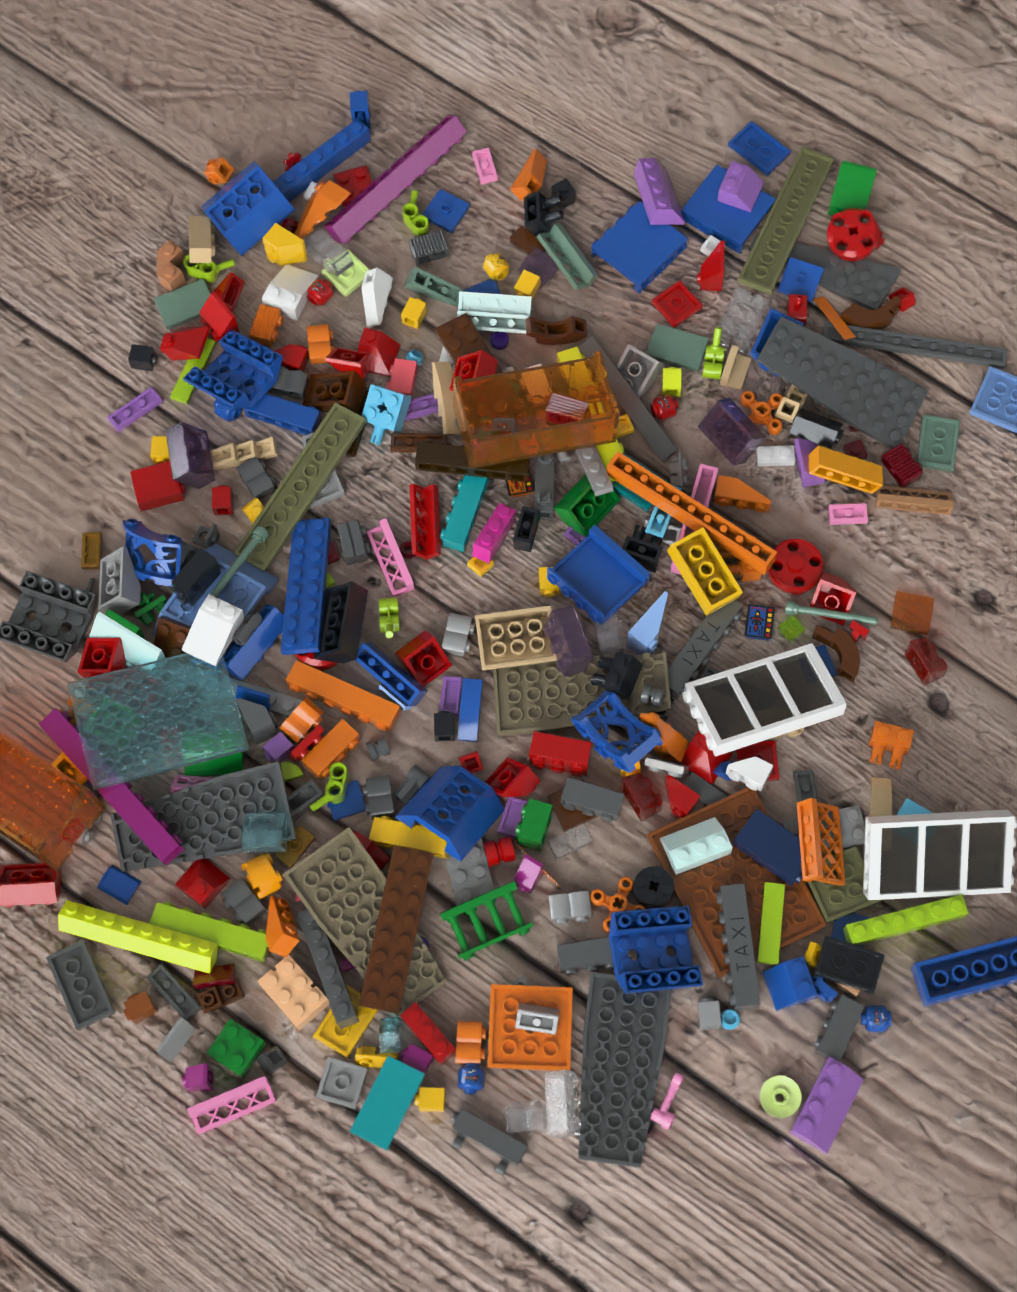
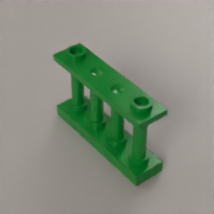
M511 881L439 913L442 921L447 920L448 923H451L462 949V952L457 954L459 959H470L475 956L474 952L517 933L521 936L530 932L529 928L533 927V923L528 922L525 924L513 896L514 890L518 889L515 881ZM503 896V899L506 898L518 926L508 932L495 905V898ZM482 904L488 907L499 933V936L488 940L476 912L477 906ZM466 912V915L469 914L481 944L472 948L469 947L458 922V915Z

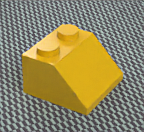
M277 223L262 238L266 257L272 263L276 262L283 266L286 264L302 263L308 260L304 240Z

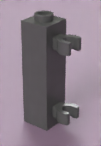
M549 449L536 450L535 509L540 510V519H553L555 451Z
M464 1109L460 1113L456 1112L451 1120L453 1124L452 1130L458 1133L452 1146L460 1150L465 1139L468 1138L501 1157L502 1159L496 1168V1172L504 1175L510 1163L518 1167L528 1149V1146Z

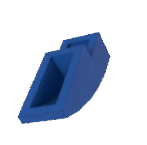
M463 678L458 741L477 742L483 688L482 680Z

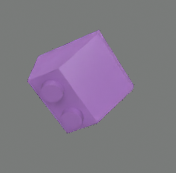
M731 161L719 188L718 201L751 212L764 182L749 166Z
M799 438L794 439L795 457L802 487L825 483L824 478L809 474L808 455L817 447V443Z

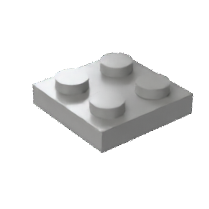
M646 757L644 764L649 766L648 770L659 773L666 770L668 775L674 777H682V775L688 774L689 770L687 765L655 757Z
M328 1057L316 1098L356 1110L368 1068Z

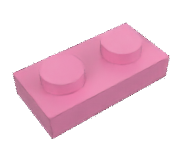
M489 148L472 151L480 184L498 181Z
M866 503L834 504L828 506L829 525L867 524L868 522Z

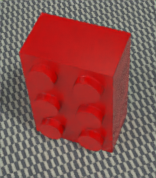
M534 731L529 751V765L538 770L547 768L552 769L551 771L555 773L568 772L575 777L587 776L592 742Z

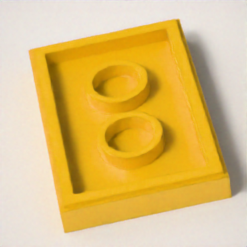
M346 984L360 1022L340 1029L332 1009H330L313 1037L348 1059L378 1010L358 1006L361 993Z

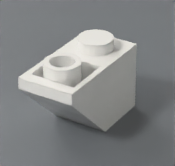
M752 757L729 764L726 774L736 782L741 781L745 783L751 790L762 791L772 772L773 765L758 757Z

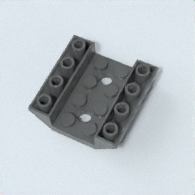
M26 570L19 585L22 594L9 621H2L0 625V640L66 663L78 652L92 622L96 594ZM37 613L36 619L28 620L29 614ZM69 624L72 626L69 632L62 631L65 625Z

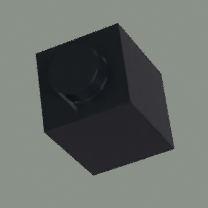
M567 178L551 186V196L561 193L564 203L558 205V208L563 210L575 203L576 191Z
M132 344L128 357L131 369L153 371V367L158 361V355L155 353L154 348Z
M449 711L434 713L435 742L455 741L453 713Z

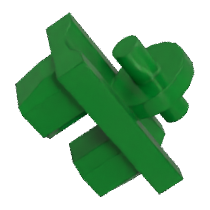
M143 592L140 593L142 599L138 606L140 607L144 604L146 606L134 613L136 618L140 619L146 626L153 622L154 618L150 611L156 608L160 614L167 600L164 595L150 603V600L155 598L154 594L150 593L146 596Z

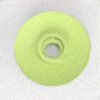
M774 1076L763 1084L760 1090V1102L764 1110L771 1116L786 1118L793 1115L800 1107L801 1091L792 1079L786 1076ZM781 1094L784 1098L783 1101H777L776 1095Z

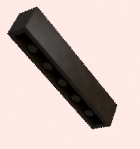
M430 441L418 442L415 469L527 482L530 454L522 451L507 452L504 449L489 450L485 447L474 450V448H470L467 445L452 446L449 443L434 444Z

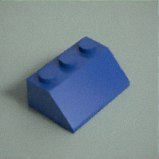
M770 308L750 355L755 361L757 360L780 317H784L801 326L804 323ZM760 362L758 363L762 370L769 372V368Z

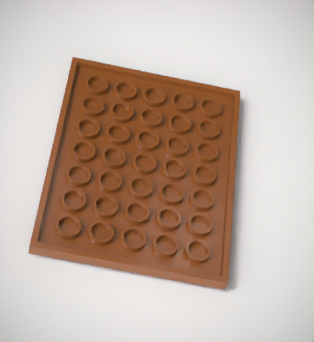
M748 787L646 834L661 867L671 875L674 881V892L681 906H689L692 928L718 979L726 976V972H729L728 964L724 963V952H727L726 944H722L721 932H724L723 924L719 923L718 912H721V904H717L716 892H719L720 886L745 884L755 961L758 960L765 882L785 884L780 949L827 927L803 879L799 884L795 882L791 887L732 845L734 839L756 809L769 817L757 792ZM715 817L728 836L732 846L731 854L675 875L660 838Z

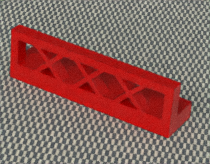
M413 483L409 485L412 554L428 560L441 555L438 486L431 484L423 488ZM416 492L420 493V500L418 499ZM418 542L422 547V551L418 549Z

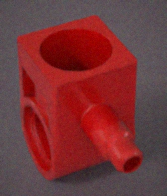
M789 294L787 316L804 323L803 326H806L807 295Z

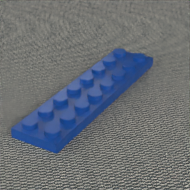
M330 518L301 520L295 526V530L292 533L281 641V653L283 655L320 652L331 531Z

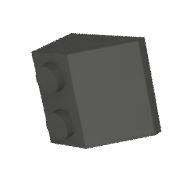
M240 698L236 699L238 707L257 745L277 735L276 728L279 726L272 711L268 712L263 705Z

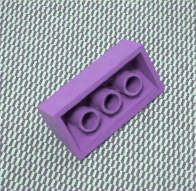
M639 158L634 171V177L650 225H684L685 222L668 172L656 158Z
M829 1056L789 1134L827 1154L863 1079L848 1066Z

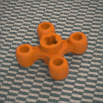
M743 392L740 402L742 406L749 408L752 414L740 419V431L749 433L755 424H765L771 435L780 434L782 422L779 419H774L771 416V412L778 409L783 396L779 393H774L770 396L768 402H757L753 392Z
M622 877L619 880V890L614 896L606 895L601 889H594L590 893L589 898L593 905H603L609 909V916L603 921L602 925L603 930L607 934L610 932L607 924L611 923L612 912L646 909L643 905H631L627 901V895L633 890L634 886L633 880L629 877ZM628 883L629 887H624L622 884ZM599 895L601 899L596 900L594 896ZM615 902L622 903L621 909L614 907Z

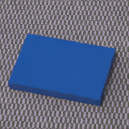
M753 121L749 122L728 142V146L766 176L772 173L791 154V150Z

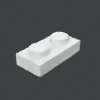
M794 445L758 446L756 448L757 466L795 465Z

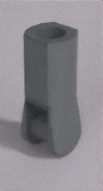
M257 613L248 614L232 639L239 645H245L254 630L262 622L261 615Z

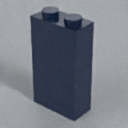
M756 809L736 836L732 845L791 887L795 882L799 884L803 879L800 839Z

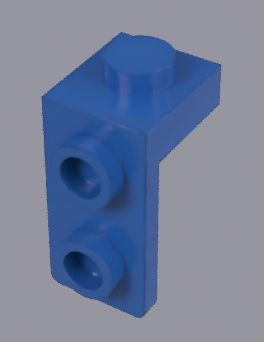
M814 976L812 981L814 982L817 996L822 1001L831 1003L838 993L822 981L824 978Z

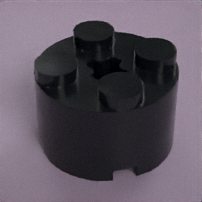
M651 866L637 874L634 880L633 896L638 905H643L646 909L665 908L671 901L674 881L665 869L660 866ZM650 886L657 887V891L650 890Z

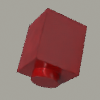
M219 485L212 487V509L214 515L233 514V492L231 486Z

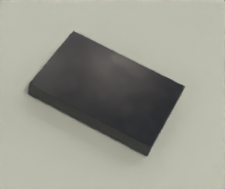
M825 936L814 975L873 995L885 955Z

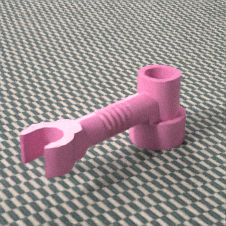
M675 1073L660 1109L655 1108L650 1118L667 1130L670 1129L675 1118V1114L668 1110L684 1079L683 1075Z

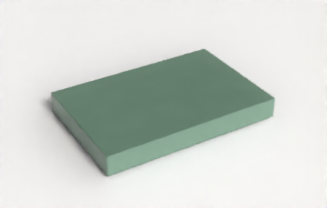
M204 279L153 298L166 329L169 330L201 317L199 312L209 298L210 292Z
M656 324L646 354L658 361L698 372L709 338Z
M923 414L916 460L923 468L948 472L954 471L960 420Z

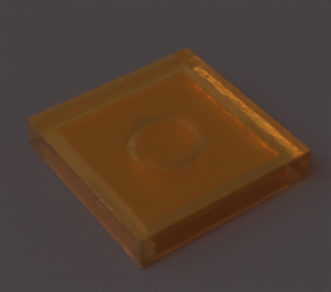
M896 591L890 628L928 635L934 598Z

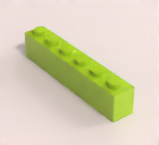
M961 894L847 924L843 928L847 943L861 946L960 920L969 913Z
M166 901L163 904L156 903L149 924L218 943V949L266 963L270 951L266 941L265 930L258 929V931L250 930L251 927L248 925L239 924V926L231 924L230 920L220 918L219 921L213 919L212 915L203 912L199 915L193 913L194 910L187 907H182V909L175 908L174 904Z

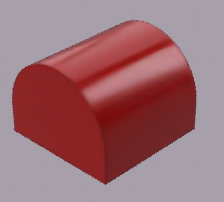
M477 750L458 757L461 767L472 774L484 769Z

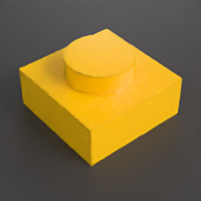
M628 414L611 419L610 424L612 428L615 427L618 438L634 433V427Z
M255 497L241 510L253 524L264 506Z
M473 557L468 561L467 566L482 577L494 566V561L491 560L488 564Z
M810 942L804 959L811 967L816 968L822 947L818 943Z

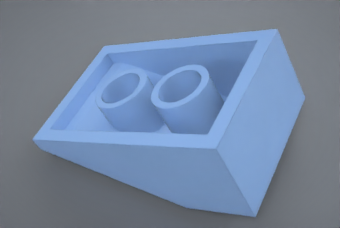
M666 591L628 632L627 646L638 655H643V653L654 654L658 648L657 643L668 597Z

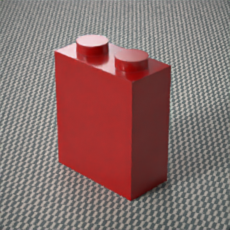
M173 460L130 471L137 503L141 512L184 500L183 493H186L184 483H180L179 477H182L179 466H175Z

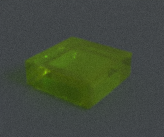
M794 615L778 626L780 632L789 642L805 632V628Z

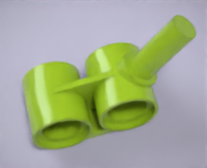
M412 190L410 202L402 208L403 221L415 236H426L429 234L428 219L418 212L416 206L418 191Z
M187 255L183 261L189 276L200 280L204 279L207 283L215 282L218 279L219 271L235 266L233 259L217 265L212 260L211 263H189V255Z
M715 327L713 344L706 347L703 378L718 380L721 378L725 347L720 345L721 327Z
M398 597L379 598L380 632L385 633L387 638H391L393 632H400Z
M336 762L330 767V778L326 786L325 795L309 805L313 812L329 801L334 804L344 801L349 774L343 763ZM337 772H344L340 777L335 776ZM334 790H340L337 795L331 794Z

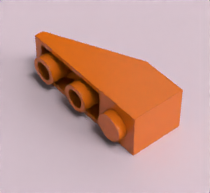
M537 149L533 150L510 188L521 201L524 200V196L539 191L543 184L547 159Z
M718 475L714 503L720 506H735L738 509H754L761 513L769 512L771 500L738 478Z
M649 712V714L640 713L639 718L641 722L656 728L661 734L660 738L663 744L661 746L656 745L653 748L655 753L664 760L681 763L689 741L683 737L681 732L671 728V724L660 719V715L654 712Z
M272 895L269 901L266 941L269 951L286 958L300 939L289 903L283 898H277Z

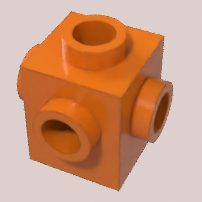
M221 157L209 160L206 164L207 168L203 173L211 183L216 185L226 183L235 169L228 161Z

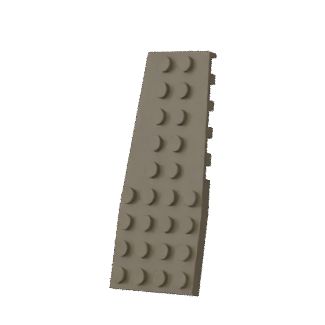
M666 653L633 655L643 666L630 699H621V703L633 716H639L640 713L649 714V712L657 713L671 710ZM584 654V656L558 655L559 661L493 669L497 736L532 734L534 731L542 733L575 728L571 718L579 715L606 691L601 686L591 684V678H595L592 675L597 673L607 676L610 669L599 668L598 660H603L599 659L600 656H593V654ZM604 654L605 657H615V655L612 654ZM645 684H650L656 689L663 688L666 690L660 708L653 706L651 703H641V695ZM607 701L598 707L602 716H605V705L608 711L613 710ZM595 711L591 713L587 718L596 717L597 715Z
M348 827L285 872L283 876L317 924L364 978L386 878L353 831ZM418 931L415 937L399 1014L393 1013L396 1017H400L415 1002L418 1004L447 982L428 951L427 946L419 936Z

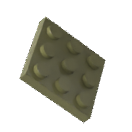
M856 846L843 851L846 885L840 886L819 881L807 882L826 924L882 901L868 900L863 893L864 861ZM826 858L825 863L830 868L832 864ZM834 869L832 873L838 879V874Z

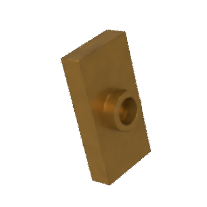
M82 533L81 568L82 570L100 569L102 533Z
M302 826L296 829L297 839L287 841L275 855L279 861L290 869L316 839L314 835Z

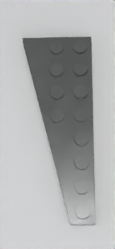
M760 233L757 234L754 241L750 245V251L752 250ZM795 243L784 268L787 267L791 257L824 268L819 283L820 286L852 302H856L868 310L880 308L901 273V269L864 259L846 261L840 259L832 251Z

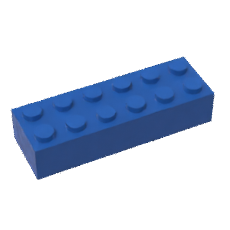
M1017 936L914 963L911 971L923 1008L1017 983Z

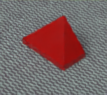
M232 272L214 290L231 312L235 309L245 283L244 280Z

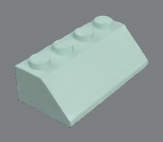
M98 612L89 637L120 638L122 640L126 667L129 669L131 666L156 680L168 664L162 650L101 612Z

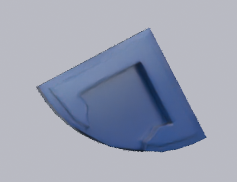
M734 761L718 764L713 773L726 781H732L726 774L728 765L734 763Z

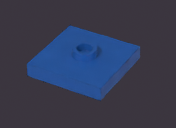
M439 189L422 216H425L428 222L453 233L469 210L470 204Z
M790 257L778 292L788 296L789 294L807 295V302L812 303L824 268Z

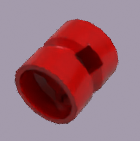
M510 836L500 838L498 843L494 840L483 842L488 867L500 865L501 860L505 863L516 861Z

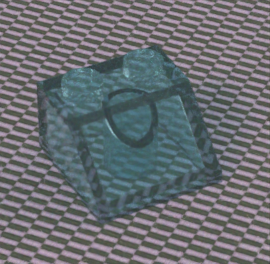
M286 812L246 813L242 829V852H286Z

